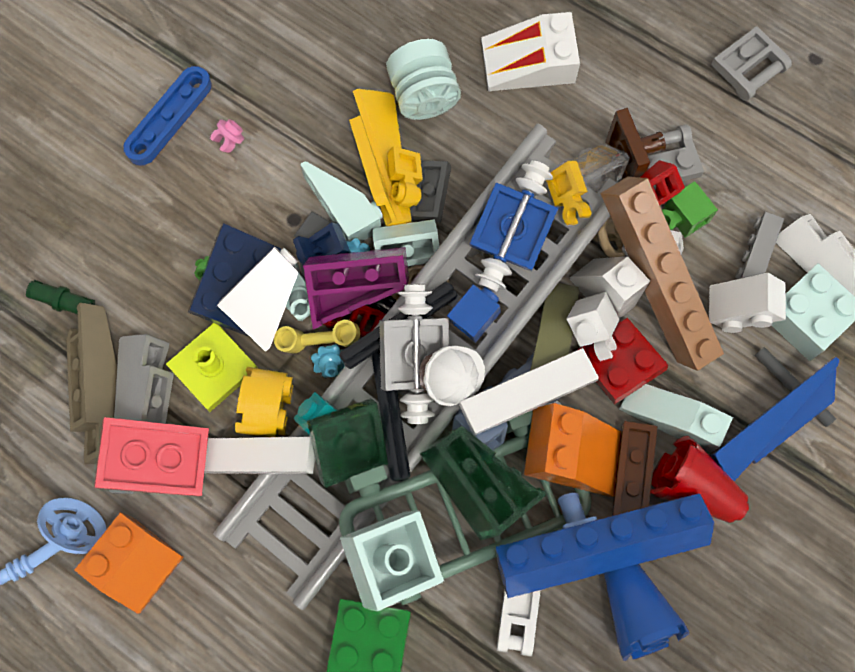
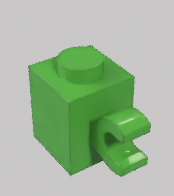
M695 181L668 200L662 209L670 230L673 231L677 227L685 238L710 223L718 211Z

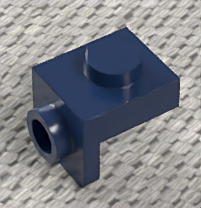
M333 222L309 238L297 236L293 239L297 250L296 256L302 265L305 264L309 257L350 252L340 225Z

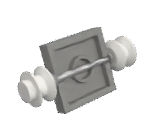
M425 284L404 285V292H398L399 295L405 297V304L398 307V310L405 315L412 316H408V319L379 320L381 390L409 389L411 393H407L400 398L401 402L407 404V411L401 413L400 416L407 418V423L425 424L428 423V417L435 416V413L428 410V403L434 400L428 393L424 392L420 384L419 368L426 356L438 351L442 347L449 346V318L422 319V316H419L433 309L425 301V297L432 293V291H425Z

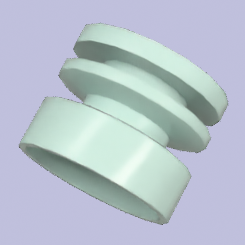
M420 39L399 47L390 55L386 63L391 84L395 88V97L398 101L400 112L404 117L413 120L428 119L438 116L456 105L461 97V90L456 82V75L451 70L452 63L447 49L442 42L434 39Z

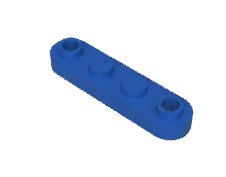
M198 66L185 69L129 135L123 148L126 156L133 164L146 165L152 162L211 90L212 83L205 69ZM195 84H201L197 88L193 87ZM146 149L144 153L138 154L139 151Z

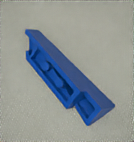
M835 357L711 454L710 457L735 481L751 462L753 464L759 462L835 401L836 368L839 365V359Z

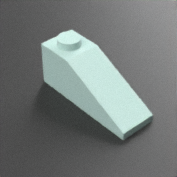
M306 161L300 164L306 182L332 222L340 225L346 241H352L354 238H357L361 243L373 236V228L381 227L380 219L383 218V214L374 201L370 203L362 192Z
M647 384L624 398L619 410L649 425L658 426L657 429L677 439L683 436L691 437L707 454L712 453L721 446L733 417L703 402Z

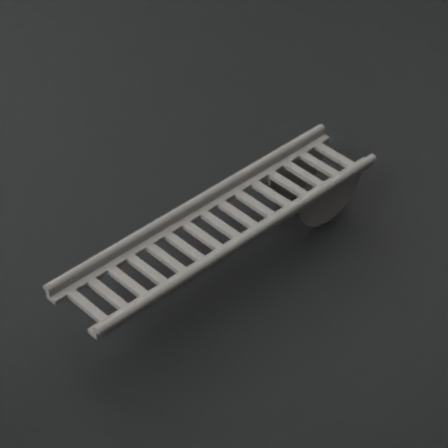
M538 123L534 126L410 285L425 284V291H432L444 282H447L457 270L479 286L480 279L476 278L475 274L483 272L465 258L467 256L473 257L477 254H484L483 251L471 247L470 242L495 183L497 182L522 192L515 181L516 178L524 177L526 174L521 167L522 164L538 161L549 167V173L559 167L549 160L551 149L556 144V140L547 135L545 127ZM609 178L598 193L586 186L588 192L583 194L581 198L582 201L589 205L591 216L588 218L579 217L577 219L578 224L566 225L562 217L563 208L555 206L554 202L543 194L534 196V198L558 208L554 221L567 229L568 232L565 235L561 234L555 243L546 237L541 251L548 257L538 270L533 268L531 272L506 261L509 268L528 283L517 297L507 289L498 288L497 292H493L500 299L499 302L508 309L497 323L493 321L485 331L487 336L476 349L449 330V346L467 347L476 351L482 358L485 367L484 378L610 217L600 193L616 184L612 179ZM458 295L448 305L454 308L462 297ZM400 296L382 320H389L401 311L398 310V307L405 304V297ZM372 356L352 369H348L345 366L321 397L342 413L355 400L381 421L379 402L363 390L364 386L374 375ZM409 389L397 390L403 396L411 393ZM433 401L428 403V410L435 413V416L428 417V423L417 424L414 429L402 421L410 473L460 410L459 404L446 406ZM298 425L289 437L313 436ZM355 426L347 435V438L383 465L387 479L378 483L380 489L401 482L390 479L386 450ZM317 440L315 455L341 477L347 480L352 476L360 474L331 449ZM259 474L213 532V535L223 542H228L235 549L239 547L248 534L254 537L299 576L286 593L294 599L293 603L298 608L304 610L346 557L340 540L342 535L338 525L329 537L279 494L292 480L338 519H340V514L346 505L308 474ZM388 502L379 505L380 509L382 510ZM269 507L273 508L320 548L309 564L258 522ZM373 508L360 512L354 517L353 527L355 531L370 526L374 521L376 515Z

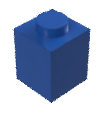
M473 284L447 317L450 323L476 343L501 313L500 305L497 304L500 299L488 288L483 287L480 290Z

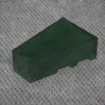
M463 426L445 434L420 453L480 541L499 536L548 494L540 487L535 488L522 478V473L515 467L510 468L495 456L496 452Z

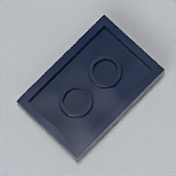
M223 223L214 242L188 313L249 336L217 305L274 247L279 251L282 249Z

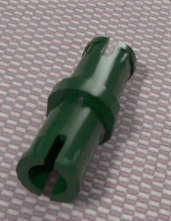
M37 280L31 281L26 290L27 298L52 306L53 310L58 312L64 310L78 315L77 306L79 303L95 305V300L72 293L67 287L60 286L57 288Z

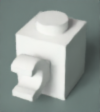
M607 292L577 300L566 319L579 346L582 347L594 343V350L600 361L612 358L611 351L617 349L612 334L619 322V317Z

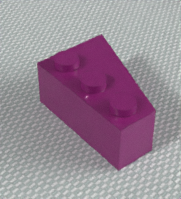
M406 247L309 257L303 265L313 329L337 317L350 314L351 311L364 305H370L404 290V285H408L409 282Z

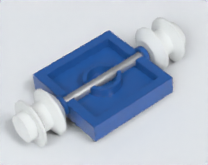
M531 161L530 164H522L521 167L526 174L524 177L516 178L515 180L522 192L497 182L495 183L471 239V247L494 256L493 258L481 260L485 267L484 272L475 274V277L480 279L478 285L486 287L492 292H497L498 288L506 289L502 279L504 275H512V271L506 264V261L532 272L558 211L557 207L534 198L535 195L546 194L547 189L543 186L545 180L553 179V176L548 172L549 167L541 162Z

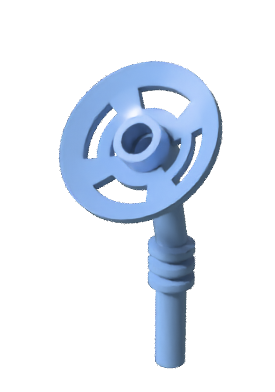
M57 498L47 502L38 514L37 525L40 533L48 543L29 556L22 555L21 560L16 558L13 560V563H6V568L0 570V585L10 580L15 582L19 580V576L21 578L25 577L26 572L28 574L33 573L35 567L60 550L73 554L88 553L107 530L104 519L93 507L77 499ZM69 510L76 512V514L59 513L56 515L54 511ZM88 520L92 524L95 536L87 535V529L83 522ZM46 521L52 525L54 538L47 530Z

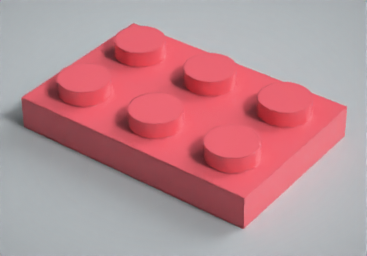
M104 417L94 488L202 496L209 428Z

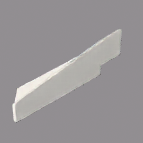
M808 214L801 216L779 233L776 243L807 273L815 265L820 264L855 296V249L841 231L827 237L813 216Z

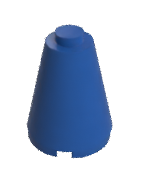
M639 564L604 573L619 652L623 661H627L630 655L634 660L660 651L669 646L668 638L676 635L678 641H680L689 634L686 624Z

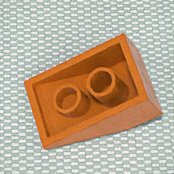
M556 403L538 407L533 410L524 475L614 497L621 431L581 410Z

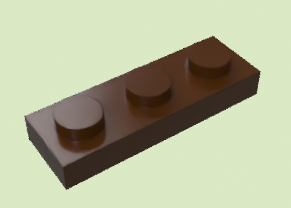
M629 421L623 422L612 516L649 507L658 426Z

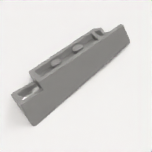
M147 334L120 337L114 418L166 424L174 373L162 369L170 343ZM109 490L115 494L134 493L133 491Z

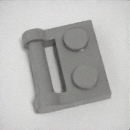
M756 26L716 56L711 65L736 89L739 98L748 101L756 94L758 88L778 73H784L792 66V61L783 50ZM768 57L772 64L748 81L744 75Z
M686 124L678 126L674 131L662 133L663 137L659 138V140L665 138L666 145L679 142L681 148L648 156L650 160L648 169L661 160L674 164L682 181L701 177L704 169L692 140L690 126Z

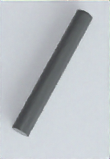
M765 347L755 355L790 392L801 384ZM824 409L815 416L825 427H828L836 420L827 409Z

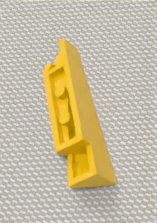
M356 89L353 91L361 116L352 118L349 121L376 205L381 208L386 226L411 223L410 208L396 205L395 201H392L390 197L393 184L399 181L389 178L387 153L393 146L402 148L395 97L389 92Z

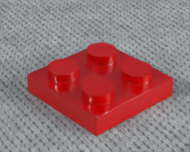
M628 317L617 324L612 334L617 346L616 350L611 351L612 358L600 361L596 356L594 343L578 349H584L599 377L596 383L614 405L665 372L668 368L667 362Z

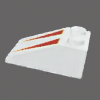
M572 12L539 15L481 37L488 91L576 82L580 60Z

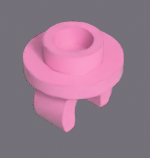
M230 119L227 121L219 120L217 123L219 129L215 130L210 137L215 142H220L224 137L225 141L220 150L226 153L231 152L235 148L236 143L241 144L244 140L241 134L243 132L242 128Z

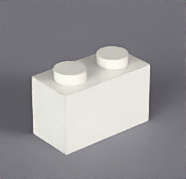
M764 273L710 285V322L721 327L724 332L737 333L741 332L744 327L754 326L763 328L772 326V322L786 320L785 282L770 273Z

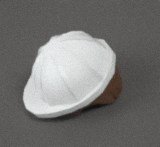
M461 346L442 347L438 351L426 356L419 368V380L422 388L435 402L446 406L459 404L461 401L472 397L479 391L485 375L484 363L479 354L472 349Z

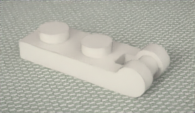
M504 589L497 651L507 652L508 649L521 651V655L532 656L540 590L507 598ZM511 624L524 626L523 637L510 635Z

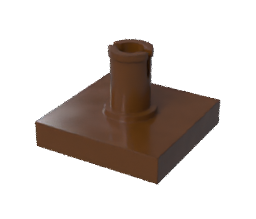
M628 108L615 112L605 141L607 147L611 149L609 151L614 150L617 152L611 157L621 180L626 177L639 178L647 171L650 164L648 155L666 150L665 138L659 140V138L663 137L661 132L640 138Z

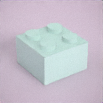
M817 264L786 293V320L772 322V327L810 362L827 349L855 321V296L820 264Z
M420 511L402 512L340 537L364 608L379 611L444 582Z

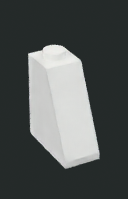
M274 247L217 305L265 352L271 347L298 275V269L294 266L298 261L285 248L279 251Z
M628 256L593 259L570 277L571 282L576 287H579V291L586 298L607 292L619 319L635 307L650 282Z

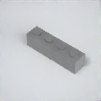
M765 212L761 218L757 217L753 226L756 229L755 233L751 234L747 243L750 245L749 250L744 252L741 259L744 264L742 267H739L735 278L741 279L766 272L784 218Z

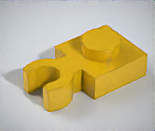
M567 161L550 172L553 179L546 180L554 205L564 206L562 217L565 224L576 225L578 224L576 211L580 218H588L591 216V209L581 198L588 191L577 161Z

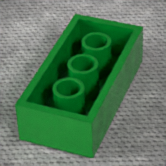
M340 599L326 672H401L411 611L389 607L376 611L364 608L361 602Z

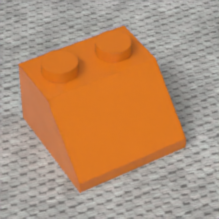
M120 512L74 571L102 593L140 614L184 557L136 519Z

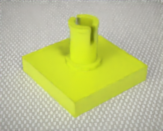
M215 323L210 325L166 363L209 412L241 386L243 376H248L246 372L247 367L258 368L225 331Z

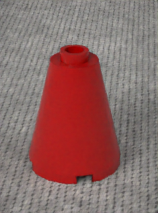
M683 436L676 440L672 445L677 447V449L671 455L665 452L653 471L651 485L655 489H652L650 493L666 501L700 493L711 517L728 523L741 520L749 509V504L747 503L748 495L694 439L689 436Z

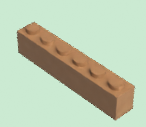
M626 177L601 192L602 199L629 258L650 280L645 293L676 362L698 371L722 356L724 352L648 178Z

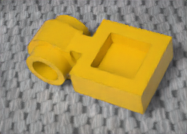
M393 146L387 153L389 178L399 182L393 184L390 197L392 201H395L396 205L410 208L418 205L421 199V189L417 187L423 180L420 153Z

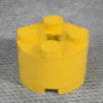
M247 367L246 372L248 376H243L236 413L242 414L241 423H235L236 433L260 437L285 436L288 416H286L287 410H284V404H291L294 385H292L293 377H288V373Z

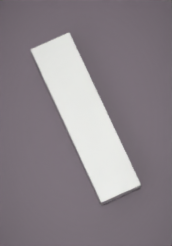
M582 348L465 399L459 403V406L475 436L596 382L599 377Z
M313 437L208 438L204 473L313 474L317 439Z

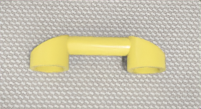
M349 320L337 322L333 331L305 334L298 329L283 326L276 331L274 344L278 350L292 354L299 353L305 346L337 343L338 345L349 347L359 340L360 329L356 323Z

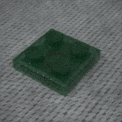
M372 398L307 421L320 482L325 488L345 481L357 474L388 464L378 405Z

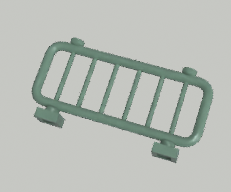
M533 410L507 421L508 428L506 434L514 432L515 438L504 441L503 444L480 462L471 454L383 489H380L378 484L387 479L383 465L348 478L345 483L349 494L359 491L361 497L346 504L342 510L339 519L341 535L345 536L355 532L353 527L354 517L358 513L373 508L378 522L385 520L379 505L404 495L410 510L418 511L411 492L437 483L464 556L439 566L443 580L496 558L497 546L562 530V526L566 524L563 514L561 515L548 481L541 479L540 481L555 517L533 527L531 526L504 459V456L526 447L528 448ZM498 459L526 529L504 539L500 537L474 471L475 467ZM465 471L469 474L495 543L470 552L443 480ZM574 488L575 492L579 495V500L586 517L592 502L590 492ZM418 593L400 601L401 605L420 599L421 594Z

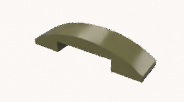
M558 283L543 302L530 371L569 354L573 332L566 318L578 300L579 287Z

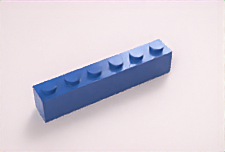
M699 493L497 546L498 569L507 598H512L711 545L714 521Z

